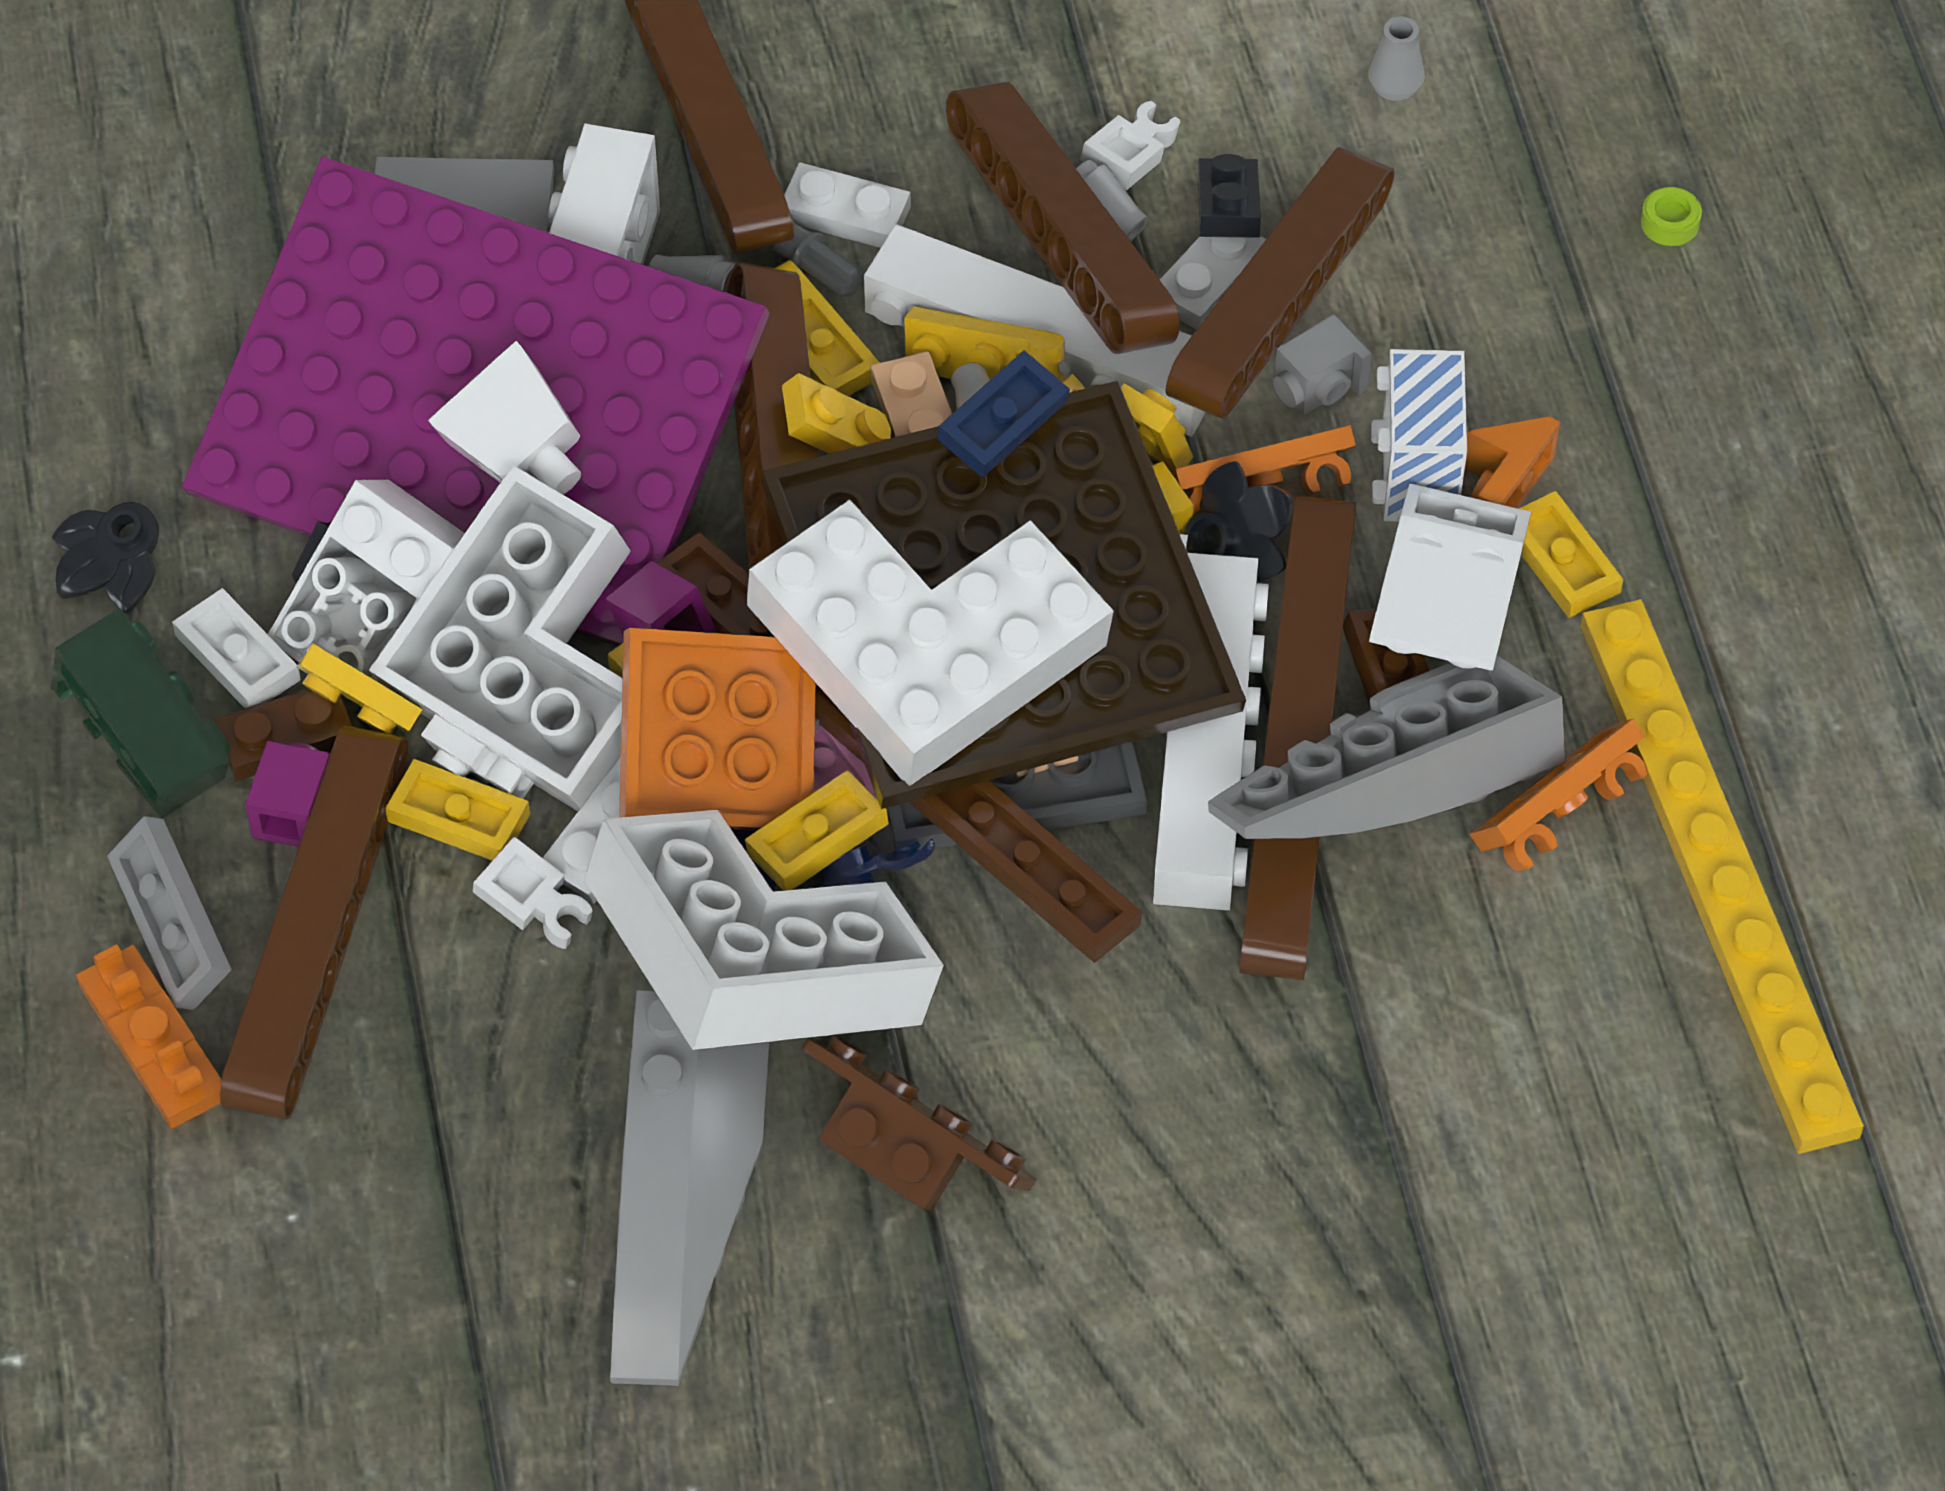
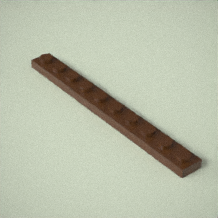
M698 532L656 563L697 586L717 629L716 633L775 637L747 606L749 574L702 533ZM816 683L815 717L819 720V725L863 762L848 718ZM989 780L909 802L1093 963L1097 962L1140 927L1141 910Z

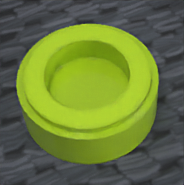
M1663 187L1654 190L1646 197L1643 203L1640 220L1642 230L1648 238L1661 245L1679 246L1686 244L1699 231L1702 216L1701 204L1692 193L1682 188Z

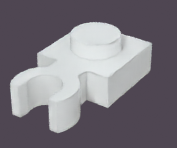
M1152 101L1145 102L1137 109L1134 123H1130L1118 115L1089 138L1083 145L1080 160L1082 162L1092 160L1098 166L1106 164L1122 187L1128 190L1161 162L1164 148L1171 146L1176 139L1180 119L1173 117L1166 124H1156L1152 122L1156 104Z
M436 714L421 734L436 751L432 761L443 770L465 778L470 773L487 785L491 784L500 791L522 799L534 784L532 780L524 776L525 772L522 769L491 752L484 744Z
M515 837L512 838L473 883L472 892L521 930H524L534 917L542 922L546 938L559 948L566 949L568 947L572 934L560 926L557 921L558 918L563 915H573L580 922L587 925L592 917L593 910L585 899L578 895H561L557 892L563 885L564 874Z

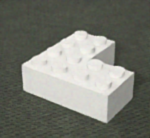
M513 465L369 671L380 684L423 709L420 714L432 720L435 714L484 744L491 752L522 769L525 772L524 776L532 780L534 785L578 812L621 757L623 678L567 645V642L631 550L611 523Z
M850 500L749 569L747 606L909 786L926 774L931 773L985 734V732L1106 647L1113 616L1111 607L1031 520L932 590Z
M718 810L609 818L602 821L584 881L692 1050L922 1025L944 965L886 882L773 892Z

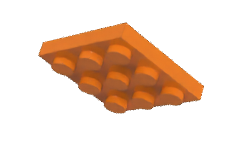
M629 628L624 631L619 818L718 810L730 829L758 831L813 793L816 682L776 637Z

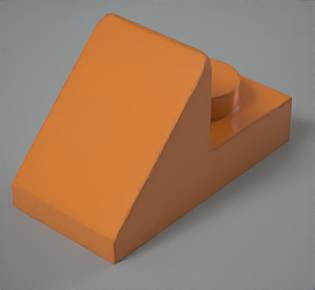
M1548 416L1468 431L1466 433L1467 454L1465 469L1480 476L1471 498L1519 508L1555 458L1560 421Z

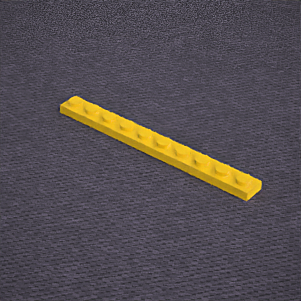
M1642 599L1582 613L1580 628L1619 722L1634 719L1645 736L1631 748V751L1639 756L1646 765L1648 775L1643 778L1797 1153L1801 1154L1860 1139L1864 1125Z

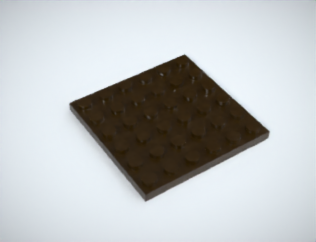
M1118 381L1070 392L1067 403L983 478L937 439L939 426L762 471L761 484L784 545L850 500L932 590L1031 520L1113 610L1106 647L911 786L898 776L865 735L849 721L881 809L1243 712L1246 703L1245 695Z

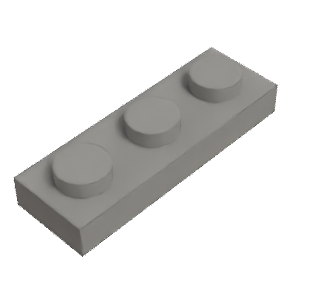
M143 816L107 855V858L175 1008L194 1010L232 969L164 819Z

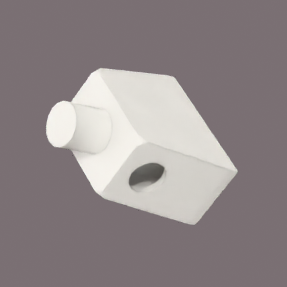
M517 341L428 420L451 447L499 483H501L513 465L562 495L571 490L580 479L581 471L564 454L578 441L580 434L536 365Z

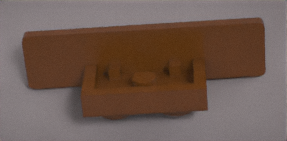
M833 1035L829 1042L808 1037L801 1049L851 1082L850 1087L818 1140L923 1210H933L964 1157L1013 1189L1030 1191L1037 1179L1021 1169L1026 1160L1021 1154L995 1139H991L988 1146L968 1134L972 1126L969 1120L944 1105L938 1104L933 1111L915 1099L919 1091L917 1086L888 1069H885L882 1076L878 1075L862 1064L867 1054L847 1040Z

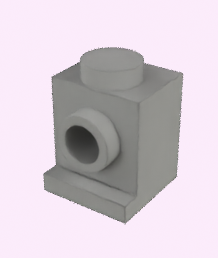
M1333 314L1276 349L1273 378L1274 389L1280 400L1287 407H1295L1305 416L1321 405L1328 406L1334 404L1346 394L1349 388H1352L1357 395L1368 390L1372 353Z

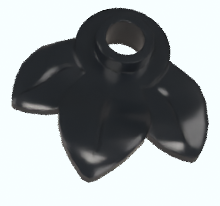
M1232 461L1218 467L1208 476L1203 485L1202 509L1194 514L1186 526L1184 535H1188L1186 543L1188 552L1258 558L1257 581L1271 579L1279 575L1286 568V561L1274 538L1282 534L1290 521L1293 506L1292 497L1284 489L1274 485H1258L1248 488L1245 473L1237 461ZM1217 526L1222 537L1220 546L1214 539V531Z
M125 502L112 507L107 512L96 510L80 511L63 521L52 535V539L57 545L67 551L61 557L56 569L55 581L58 595L62 599H68L105 587L112 602L123 614L136 607L152 586L156 575L151 554L158 542L159 524L154 514L140 503ZM135 523L134 530L130 535L118 537L119 532L125 526Z

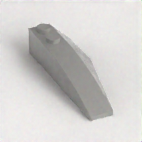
M1498 655L1496 656L1493 671L1478 667L1461 668L1448 663L1382 690L1370 698L1369 711L1358 718L1348 713L1344 714L1330 723L1331 735L1317 744L1303 740L1288 750L1287 763L1279 768L1262 766L1208 801L1209 813L1245 839L1310 838L1357 833L1401 824L1466 803L1477 802L1486 798L1490 793L1519 781L1533 779L1540 772L1565 762L1562 696Z
M636 990L621 1177L610 1380L612 1384L679 1386L705 1313V1303L714 1278L718 1277L725 1257V1246L734 1221L738 1220L745 1201V1190L754 1167H757L763 1150L770 1042L692 1050L655 991Z

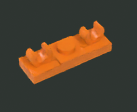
M1351 425L1177 468L1171 471L1183 491H1189L1188 498L1194 505V516L1201 509L1200 502L1206 479L1215 469L1232 461L1239 462L1247 478L1248 488L1281 483L1284 481L1283 470L1305 464L1301 471L1300 480L1304 491L1309 495L1320 491L1316 475L1321 466H1326L1334 472L1338 487L1350 483V467L1337 454L1355 447L1356 443Z
M1634 719L1604 727L1567 756L1564 763L1553 767L1469 833L1470 837L1481 852L1503 846L1504 858L1507 864L1516 872L1530 869L1534 864L1525 851V841L1527 838L1534 842L1540 853L1552 851L1558 846L1553 832L1545 825L1537 824L1548 813L1552 812L1556 818H1561L1578 808L1588 799L1584 789L1593 782L1596 790L1604 799L1611 800L1624 794V791L1615 778L1617 767L1624 771L1626 777L1631 782L1643 779L1648 775L1643 760L1636 754L1627 752L1645 737Z
M116 944L93 956L95 965L76 974L78 985L170 1129L172 1130L220 1104L222 1079L135 946L131 945L121 951Z

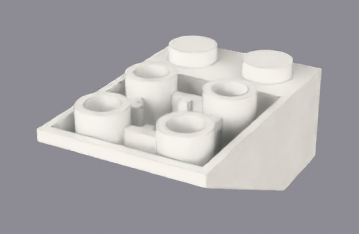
M355 480L268 635L284 652L298 662L301 661L308 647L314 643L378 682L369 669L465 533L390 480Z
M1409 484L1369 642L1387 646L1392 651L1398 653H1418L1448 660L1451 664L1461 668L1478 667L1493 671L1531 512Z

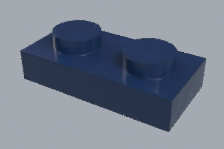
M1024 350L939 425L937 439L983 478L1067 403L1070 389Z

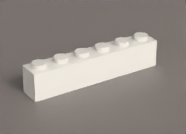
M897 224L893 227L864 275L865 312L874 315L886 324L905 327L904 317L915 306L1055 332L1062 335L1065 340L1064 360L1059 362V371L1064 374L1065 379L1073 373L1085 388L1118 381L1120 387L1125 383L1141 394L1144 393L1146 388L1152 389L1167 398L1176 407L1177 410L1174 414L1177 421L1186 429L1185 435L1190 437L1193 436L1206 413L1168 397L1165 393L1172 365L1181 349L1191 338V335L1179 331L1177 340L1173 344L1114 354L1102 341L1064 287Z
M1187 553L1245 695L1246 703L1243 712L1167 732L1153 904L1230 911L1232 886L1245 887L1248 848L1235 847L1236 831L1209 813L1208 801L1239 782L1241 778H1245L1254 772L1256 741L1244 740L1245 725H1258L1261 688L1248 687L1249 672L1262 673L1265 636L1252 635L1253 620L1266 621L1269 584L1256 583L1258 558Z

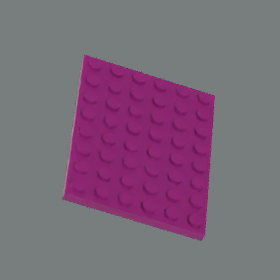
M321 156L181 488L187 494L310 537L317 522L330 526L355 480H390L459 530L466 533L500 483L451 447L428 420L517 341L536 365L580 434L578 441L564 454L581 471V476L574 487L565 493L564 496L611 523L631 550L575 631L618 647L624 642V637L605 598L650 561L657 563L674 551L770 313L766 306Z

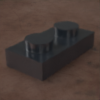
M1222 154L1214 158H1199L1200 237L1260 238L1261 211L1258 159H1244L1235 154Z

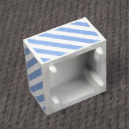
M1390 349L1388 366H1380L1377 369V389L1385 391L1383 418L1375 419L1371 423V441L1378 443V450L1383 452V480L1373 481L1372 502L1374 504H1383L1384 521L1399 522L1409 484L1461 495L1467 454L1464 351Z

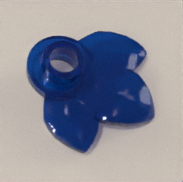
M931 838L921 849V844L916 841L907 847L888 854H880L871 858L866 845L844 854L821 870L825 880L820 882V886L831 887L875 883L871 874L872 871L877 869L901 870L919 864L934 852V840Z

